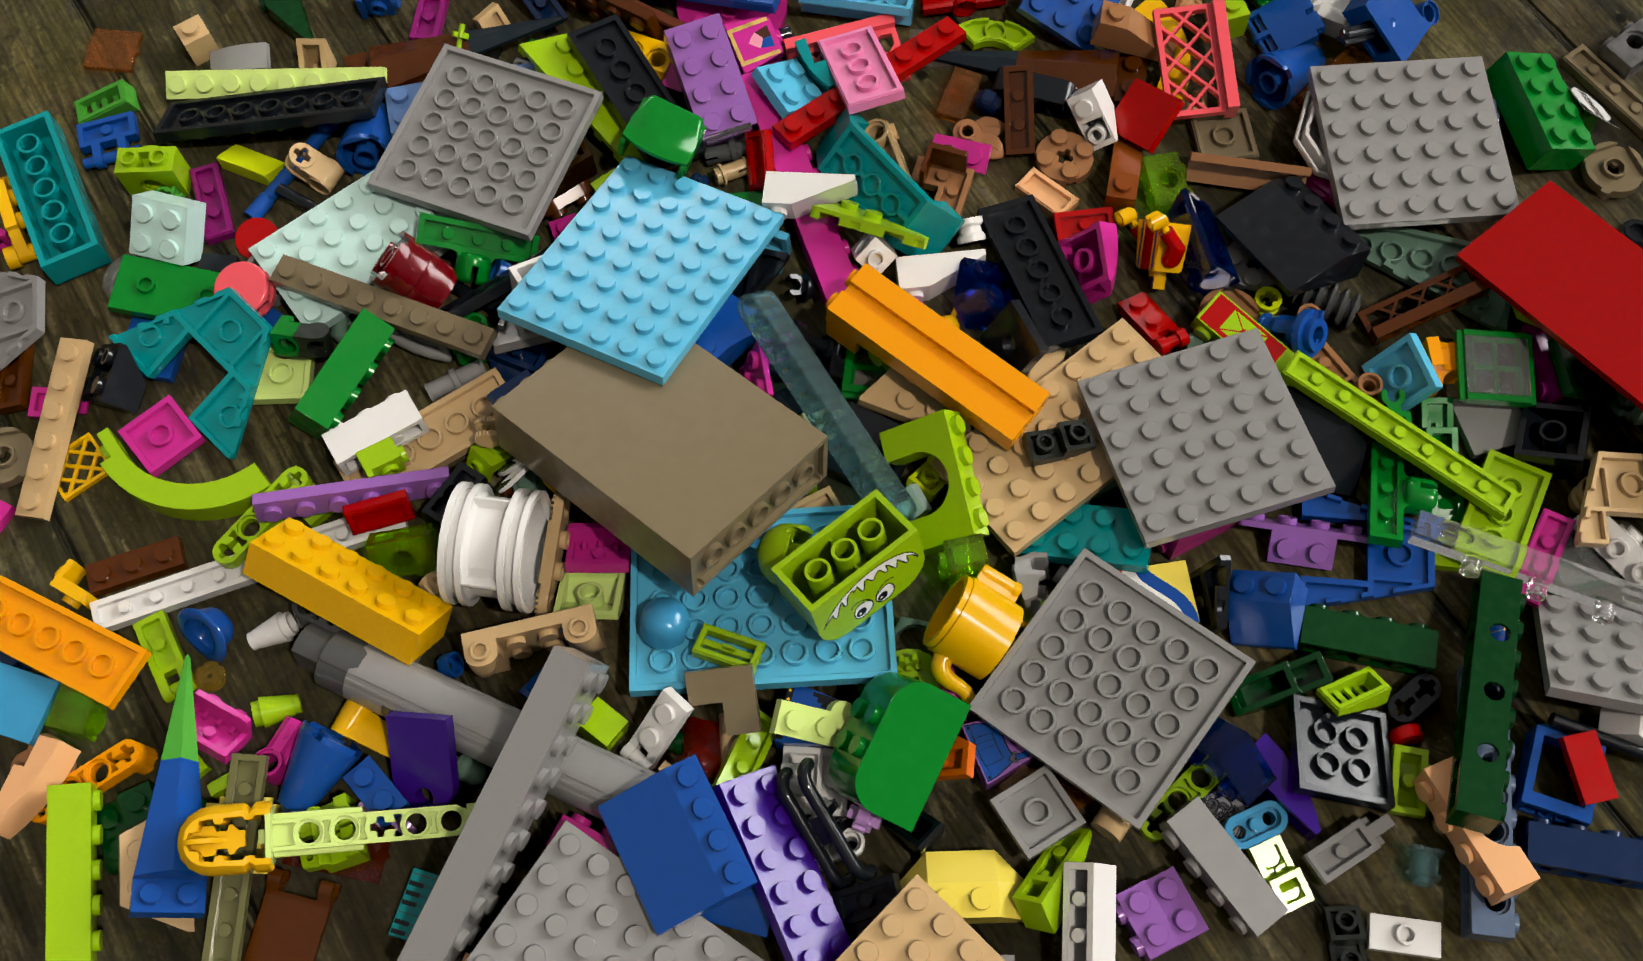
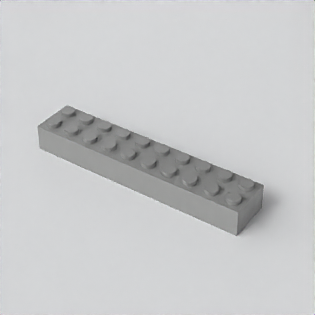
M553 646L397 961H462L470 947H474L478 943L484 931L481 925L486 915H490L498 904L499 896L496 894L502 882L506 883L515 869V864L512 862L517 852H521L527 845L531 836L528 830L533 820H537L543 813L546 806L544 798L549 788H553L560 779L562 769L559 767L564 757H568L573 752L578 741L575 735L580 725H585L593 711L591 703L596 693L600 694L605 688L609 678L606 673L610 666L575 648Z

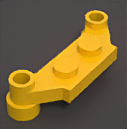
M4 176L0 177V213L4 227L13 245L2 248V252L7 265L13 271L24 267L25 263L38 259L32 242L28 243L24 231L26 225L21 212L18 211V203L9 178Z

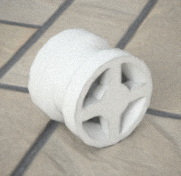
M982 216L965 218L964 224L958 230L957 244L961 245L986 240V234L981 229V224L983 223Z

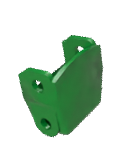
M651 95L643 99L638 110L628 122L619 141L617 154L623 156L631 143L636 148L657 159L679 165L680 168L676 179H680L686 176L705 136L707 126L704 125V121L700 116L656 95Z

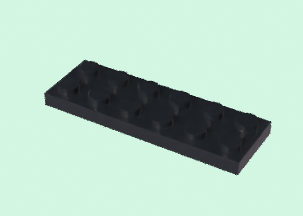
M618 14L567 33L566 40L598 90L603 93L604 99L624 130L645 97L648 98L651 95H656L677 105ZM702 142L693 160L705 155L707 149ZM637 148L647 163L668 171L680 167L679 165L657 159Z
M1033 194L977 210V216H982L983 218L981 227L1017 299H1020L1049 348L1046 354L1092 341L1104 332Z

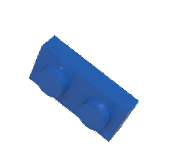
M370 755L342 777L369 812L412 807ZM396 814L395 818L398 819L402 814ZM378 817V823L384 829L392 824L385 822L384 817Z

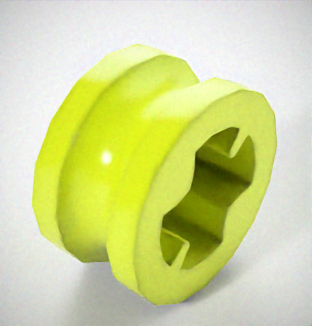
M1266 286L1258 289L1254 301L1258 306L1259 316L1263 313H1272L1274 316L1278 312L1283 298L1276 288ZM1263 298H1269V302L1273 301L1272 305H1264L1265 301L1262 302Z

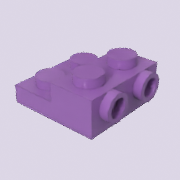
M1174 866L1116 895V920L1121 926L1126 925L1132 936L1129 938V943L1138 958L1143 956L1145 961H1152L1209 930Z

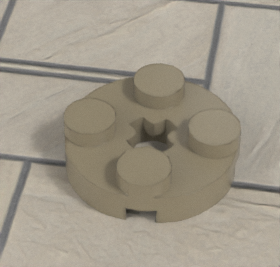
M1602 142L1595 145L1596 150L1583 160L1579 170L1584 182L1594 191L1597 198L1602 200L1623 198L1636 191L1643 181V158L1635 149L1629 146L1626 149L1616 146L1618 142ZM1608 166H1610L1612 169L1617 168L1619 170L1618 173H1611L1608 170Z
M15 427L0 428V458L5 456V452H9L11 455L7 462L2 463L0 461V488L13 487L24 481L34 442L29 435Z

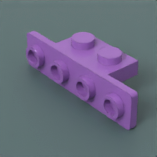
M1264 513L1237 522L1242 526L1270 529L1265 554L1266 561L1332 571L1337 539L1366 543L1367 534L1362 532L1363 527L1343 524L1342 529L1330 527V522L1311 519L1310 524L1297 522L1298 518L1288 515H1278V519L1265 518Z

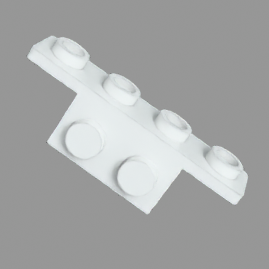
M1579 515L1574 518V520H1576V524L1573 528L1575 531L1577 529ZM1606 516L1610 544L1604 548L1594 549L1643 596V535L1634 526L1629 525L1626 528L1623 524L1618 525L1610 516Z

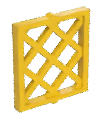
M90 432L69 444L58 486V492L66 502H69L108 476L102 467H96L99 457H102L104 461L106 458L99 450L100 446ZM88 442L93 443L96 448L95 452L86 451ZM80 445H82L80 451H79V450H74V449H76L77 447H79ZM70 454L79 455L76 464H67ZM84 456L93 457L91 466L82 465ZM65 468L74 469L72 478H63ZM80 470H89L87 480L77 479ZM94 471L100 472L99 474L93 477ZM61 482L70 483L68 492L62 490L60 487ZM75 484H82L74 490Z

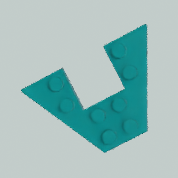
M225 288L216 292L212 297H203L194 301L192 305L179 310L173 309L156 316L150 322H141L135 328L117 335L111 334L108 337L114 344L122 343L127 345L138 368L147 377L155 379L185 344L194 337L229 373L194 410L188 419L228 459L235 460L237 458L271 346L270 332L273 327L235 289Z

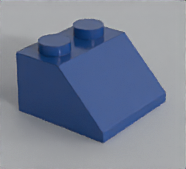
M1232 570L1228 610L1232 645L1297 650L1308 588L1297 573Z

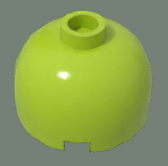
M785 523L774 526L766 532L757 546L756 557L763 576L772 584L777 586L771 568L810 539L809 535H814L807 525Z

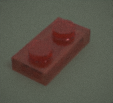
M689 716L683 725L684 758L686 759L696 754L712 786L721 767L719 723Z

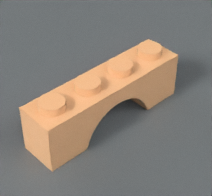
M1452 756L1424 768L1412 783L1415 786L1419 799L1426 803L1435 817L1437 827L1442 833L1446 834L1455 848L1458 860L1466 865L1475 879L1478 891L1493 906L1528 890L1540 879V876L1520 846L1498 844L1487 838L1483 833L1445 823L1453 761Z

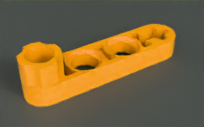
M125 739L69 773L62 784L92 782L97 785V790H102L104 793L134 773L142 775L150 773L154 769L158 754L152 747L132 739ZM103 765H107L108 774L106 778L98 782L96 780L98 769ZM44 807L31 821L47 825V807Z

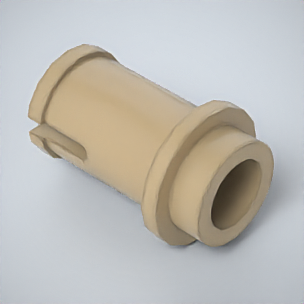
M741 157V159L724 165L716 164V168L712 169V175L718 186L721 184L727 186L729 181L748 175L747 159Z

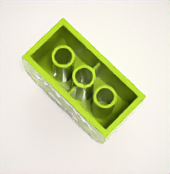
M875 489L773 566L771 571L781 594L822 639L829 641L848 634L905 590L920 573L925 555L918 530Z

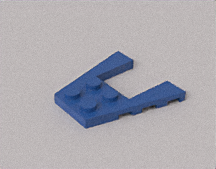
M1327 494L1300 503V520L1310 521L1311 519L1332 523L1365 525V533L1367 534L1366 504L1356 505L1343 501L1342 497L1333 494ZM1404 516L1403 543L1400 549L1365 543V581L1301 575L1300 579L1308 588L1305 605L1317 603L1328 607L1432 591L1435 587L1434 525Z

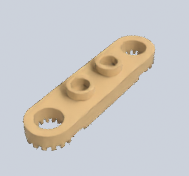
M557 491L553 494L552 503L554 504H551V507H553L550 510L551 520H548L538 578L540 586L536 593L538 599H535V602H538V604L534 605L535 616L553 612L558 581H562L565 574V563L562 562L563 550H567L570 543V531H567L571 501Z

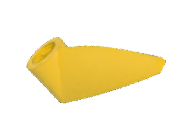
M346 700L330 729L390 759L386 721L365 707Z

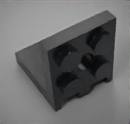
M1020 299L1011 300L979 338H973L1024 375L1049 350ZM1012 337H1013L1014 340H1015V349H1014V350H1013L1012 345H1011V339H1012Z

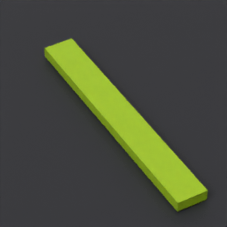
M1297 350L1281 373L1285 382L1498 520H1502L1507 515L1517 498L1518 491L1299 350Z

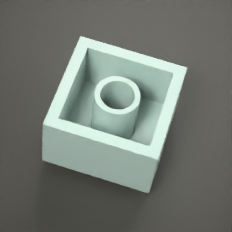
M154 190L132 195L129 253L181 266L200 261L203 253L206 203Z

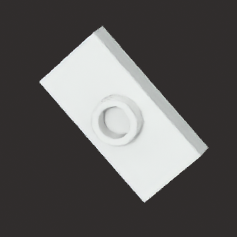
M1377 913L1367 914L1366 950L1435 960L1441 959V922Z

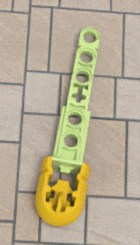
M271 801L255 802L252 807L246 803L212 805L201 808L188 816L180 827L177 848L180 859L187 868L202 876L216 877L247 874L252 868L257 873L272 872L275 868L276 859L280 857L364 850V844L459 836L475 803H467L466 808L455 804L363 812V806L287 813H275ZM451 810L458 812L462 818L460 827L454 831L444 829L441 823L443 815ZM416 813L423 815L427 822L426 828L419 834L409 832L406 826L407 819ZM396 814H402L400 822L402 836H395L397 829L385 830L383 837H379L377 831H372L371 825L378 822V817L382 816L385 822L392 823L397 822ZM260 816L265 817V828L258 830V844H265V858H260L258 855L245 856L243 860H232L228 855L216 856L217 849H228L229 855H232L240 847L247 846L246 830H239L234 824H230L231 819L258 820ZM348 819L355 824V834L348 840H341L336 835L335 829L341 820ZM213 821L214 824L228 825L227 831H217L216 826H206L207 822ZM306 823H315L319 827V837L312 843H305L300 838V829ZM215 856L213 862L207 861V857Z

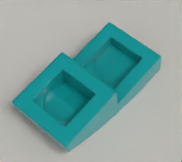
M806 38L795 41L797 58L820 91L824 94L835 87L826 60L814 63Z

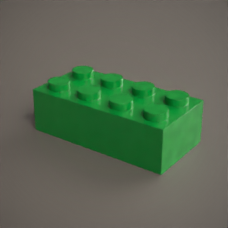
M1506 51L1486 70L1490 90L1527 170H1572L1596 150L1591 140V134L1586 129L1579 115V109L1568 92L1567 84L1563 81L1556 67V62L1549 53Z
M363 308L287 421L317 440H320L322 438L321 435L328 432L330 428L337 427L345 416L340 410L347 411L361 392L357 385L364 386L378 367V364L373 361L380 362L395 340L390 336L395 328Z

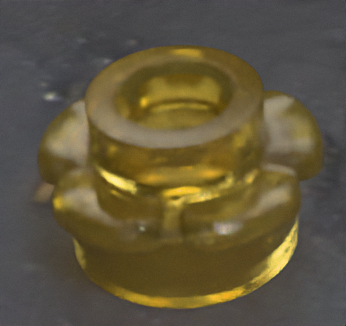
M212 660L206 661L203 666L197 667L193 674L197 689H201L204 692H214L221 689L226 681L225 668ZM208 674H212L210 679H207Z

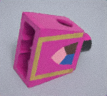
M768 16L724 24L741 75L752 72L759 66L781 62L784 53L782 48L783 39L793 37L789 25L774 30Z

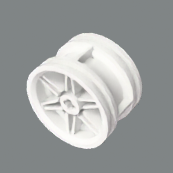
M461 481L456 485L445 508L437 549V583L439 593L445 603L452 605L460 603L463 606L470 607L474 606L480 597L497 598L500 607L504 611L513 612L517 609L520 613L529 614L535 609L534 605L538 603L535 602V599H538L536 593L540 586L538 578L548 520H551V501L546 491L534 490L532 492L527 488H518L511 498L494 496L489 484L477 483L475 485L473 482Z

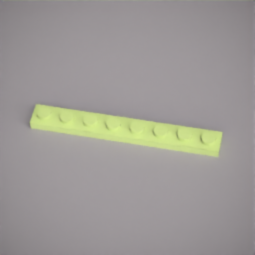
M335 67L165 71L166 100L183 101L384 76L387 81V68Z

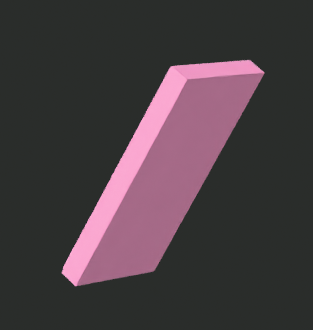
M872 26L817 41L818 50L823 60L827 62L833 82L849 115L905 99L904 88Z

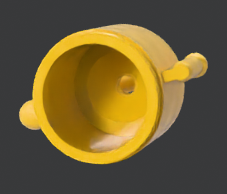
M986 564L981 567L976 578L965 574L951 586L934 611L923 636V644L934 653L931 671L935 680L945 689L956 693L962 701L968 704L972 702L976 694L969 684L952 671L951 665L953 664L977 680L985 678L988 674L991 675L997 664L1013 646L1019 627L1024 630L1028 625L1022 620L1024 614L1023 607L1015 603L1022 592L1023 585Z

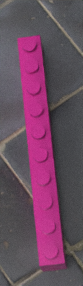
M753 71L742 74L743 82L758 121L756 131L772 129L774 124L782 120L781 116L752 77ZM772 133L775 171L820 173L817 167L812 168L810 161L813 159L808 144H801L790 151ZM809 213L802 217L791 219V222L827 312L826 303L835 292L840 293L842 290L844 291L847 288L845 285L847 277L853 270L859 271L856 263L851 264L849 256H851L850 247L846 239L841 240L839 235L841 226L838 225V217L816 219L810 217Z

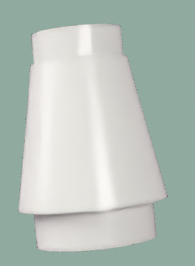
M289 611L284 613L277 612L248 632L246 637L250 647L253 650H258L293 641L294 636L299 634V627L296 619Z

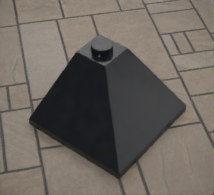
M1287 386L1336 485L1332 494L1355 498L1369 435L1295 387Z

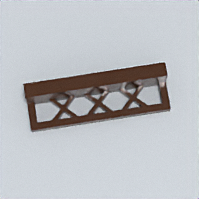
M1460 265L1357 312L1356 316L1374 347L1487 295L1491 288ZM1463 272H1467L1472 281L1460 288L1452 286L1454 277ZM1449 279L1448 284L1441 283ZM1436 287L1445 290L1444 295L1431 301L1423 299L1428 288ZM1421 292L1420 297L1413 296ZM1404 299L1417 303L1416 308L1403 314L1395 312L1398 302ZM1393 305L1391 310L1385 309ZM1376 312L1389 316L1387 321L1374 327L1371 326L1367 319V316Z

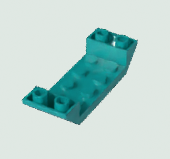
M845 107L815 150L817 168L821 173L855 174L858 195L847 200L859 203L858 208L879 211L883 214L882 218L929 237L927 248L920 249L902 244V240L885 233L884 238L894 248L908 256L941 253L964 224V219L946 201H933L864 131L869 123L859 113L849 115Z

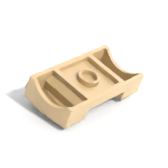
M592 603L461 634L465 660L471 670L480 678H487L493 674L511 670L510 657L524 659L530 657L533 654L532 652L544 649L551 652L554 645L565 647L564 645L569 644L570 648H575L583 653H593L606 648L602 623L597 621Z

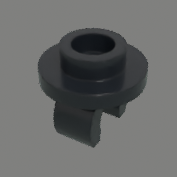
M804 273L801 276L790 274L785 278V282H790L795 286V290L789 289L784 293L786 298H796L798 303L805 304L813 297L815 283L810 274Z

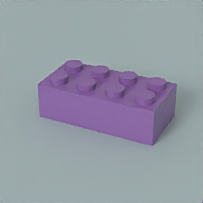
M720 13L664 30V43L688 111L700 116L704 121V125L707 126L702 140L703 145L708 147L745 135V133L756 131L758 121Z

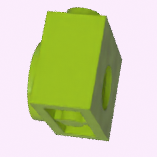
M147 145L118 148L114 174L131 197L134 194L151 190L155 191L160 186L171 188L173 185L177 187L180 193L190 196L192 181L189 170L191 168L176 146Z

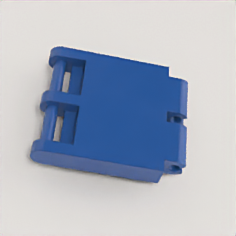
M1274 0L1250 12L1251 15L1247 24L1253 35L1252 41L1254 45H1258L1262 53L1269 52L1264 42H1266L1271 52L1319 41V34L1326 30L1325 24L1317 11H1314V6L1310 0Z

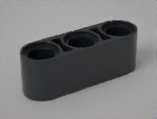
M1002 66L997 69L991 90L998 93L1003 99L1004 105ZM1033 72L1034 113L1058 119L1069 117L1071 109L1066 100L1077 90V87L1070 81Z

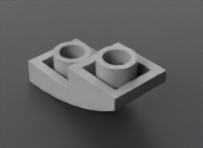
M266 42L246 43L211 51L210 68L211 70L271 69L270 46Z

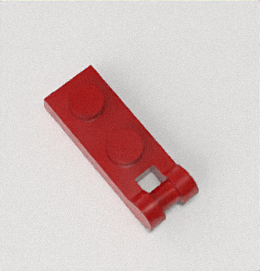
M1144 291L1117 303L1120 315L1161 356L1170 353L1171 349L1176 346L1182 348L1190 343L1187 331L1183 327L1179 328Z

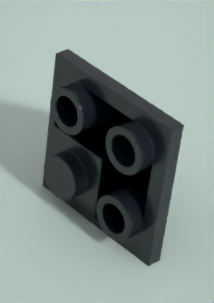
M122 343L103 344L102 348H98L93 356L92 365H95L92 376H88L85 380L82 392L85 394L83 402L127 414H137L147 384L127 345Z

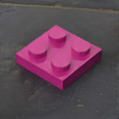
M170 395L117 431L147 471L154 477H158L206 442L205 438Z

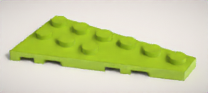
M567 33L519 44L518 52L535 65L536 72L598 90L566 40ZM604 99L590 125L594 131L593 135L614 153L613 157L619 163L627 155L645 161L637 148L631 143L623 156L617 154L624 128Z

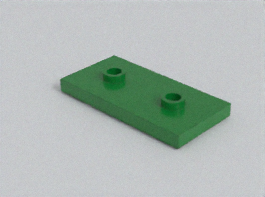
M123 254L107 307L110 312L155 319L156 316L173 309L179 310L192 305L194 301L203 297H212L214 295V284L220 272Z

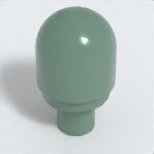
M463 754L460 757L457 756L460 781L472 786L479 785L485 781L488 775L486 765Z

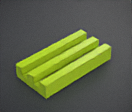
M704 623L691 652L693 657L723 667L747 664L748 662L753 663L755 676L756 667L760 664L761 656L766 651V643ZM708 635L732 644H736L738 646L754 650L755 652L754 654L737 649L734 646L725 643L721 644L706 639V636Z

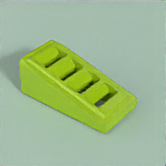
M1367 666L1318 688L1315 694L1337 716H1342L1387 703L1392 688L1370 666ZM1342 694H1345L1350 700H1347Z

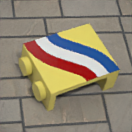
M1185 560L1149 565L1148 574L1119 570L1197 623H1200Z

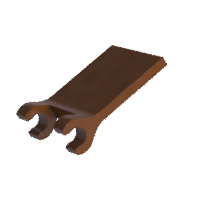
M274 868L272 872H268L265 895L244 960L316 961L331 910L339 897L342 885L322 880L318 889L317 900L284 892L289 882L291 871Z

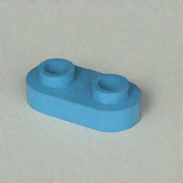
M1267 800L1228 817L1222 823V827L1237 846L1243 850L1282 833L1288 824V814L1280 803ZM1264 813H1267L1271 818L1269 825L1263 822L1262 816ZM1235 826L1240 827L1243 832L1241 839H1237L1233 835V828Z

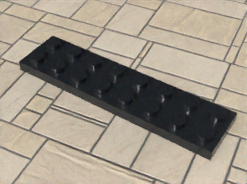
M384 76L175 101L170 103L152 134L157 143H178L183 140H205L216 136L231 137L242 133L258 134L263 131L276 129L278 131H285L293 127L304 126L305 128H311L319 124L331 123L338 125L345 121H368L375 118L388 89V84Z

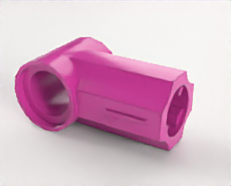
M286 716L267 747L255 754L270 756L269 765L278 761L277 767L271 772H267L266 783L272 786L282 785L297 734L302 724L301 721L293 717Z

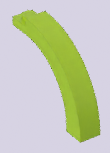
M108 427L97 433L98 438L103 444L99 447V450L106 458L100 465L108 476L137 502L169 517L183 520L210 521L243 515L252 505V494L264 493L271 486L265 474L255 463L233 475L211 482L184 484L165 481L138 468L120 439Z

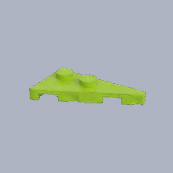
M842 199L841 203L812 205L810 213L812 218L839 217L838 225L881 238L886 233L902 240V244L920 249L927 248L929 237L882 218L883 214L879 211L858 208L859 203Z

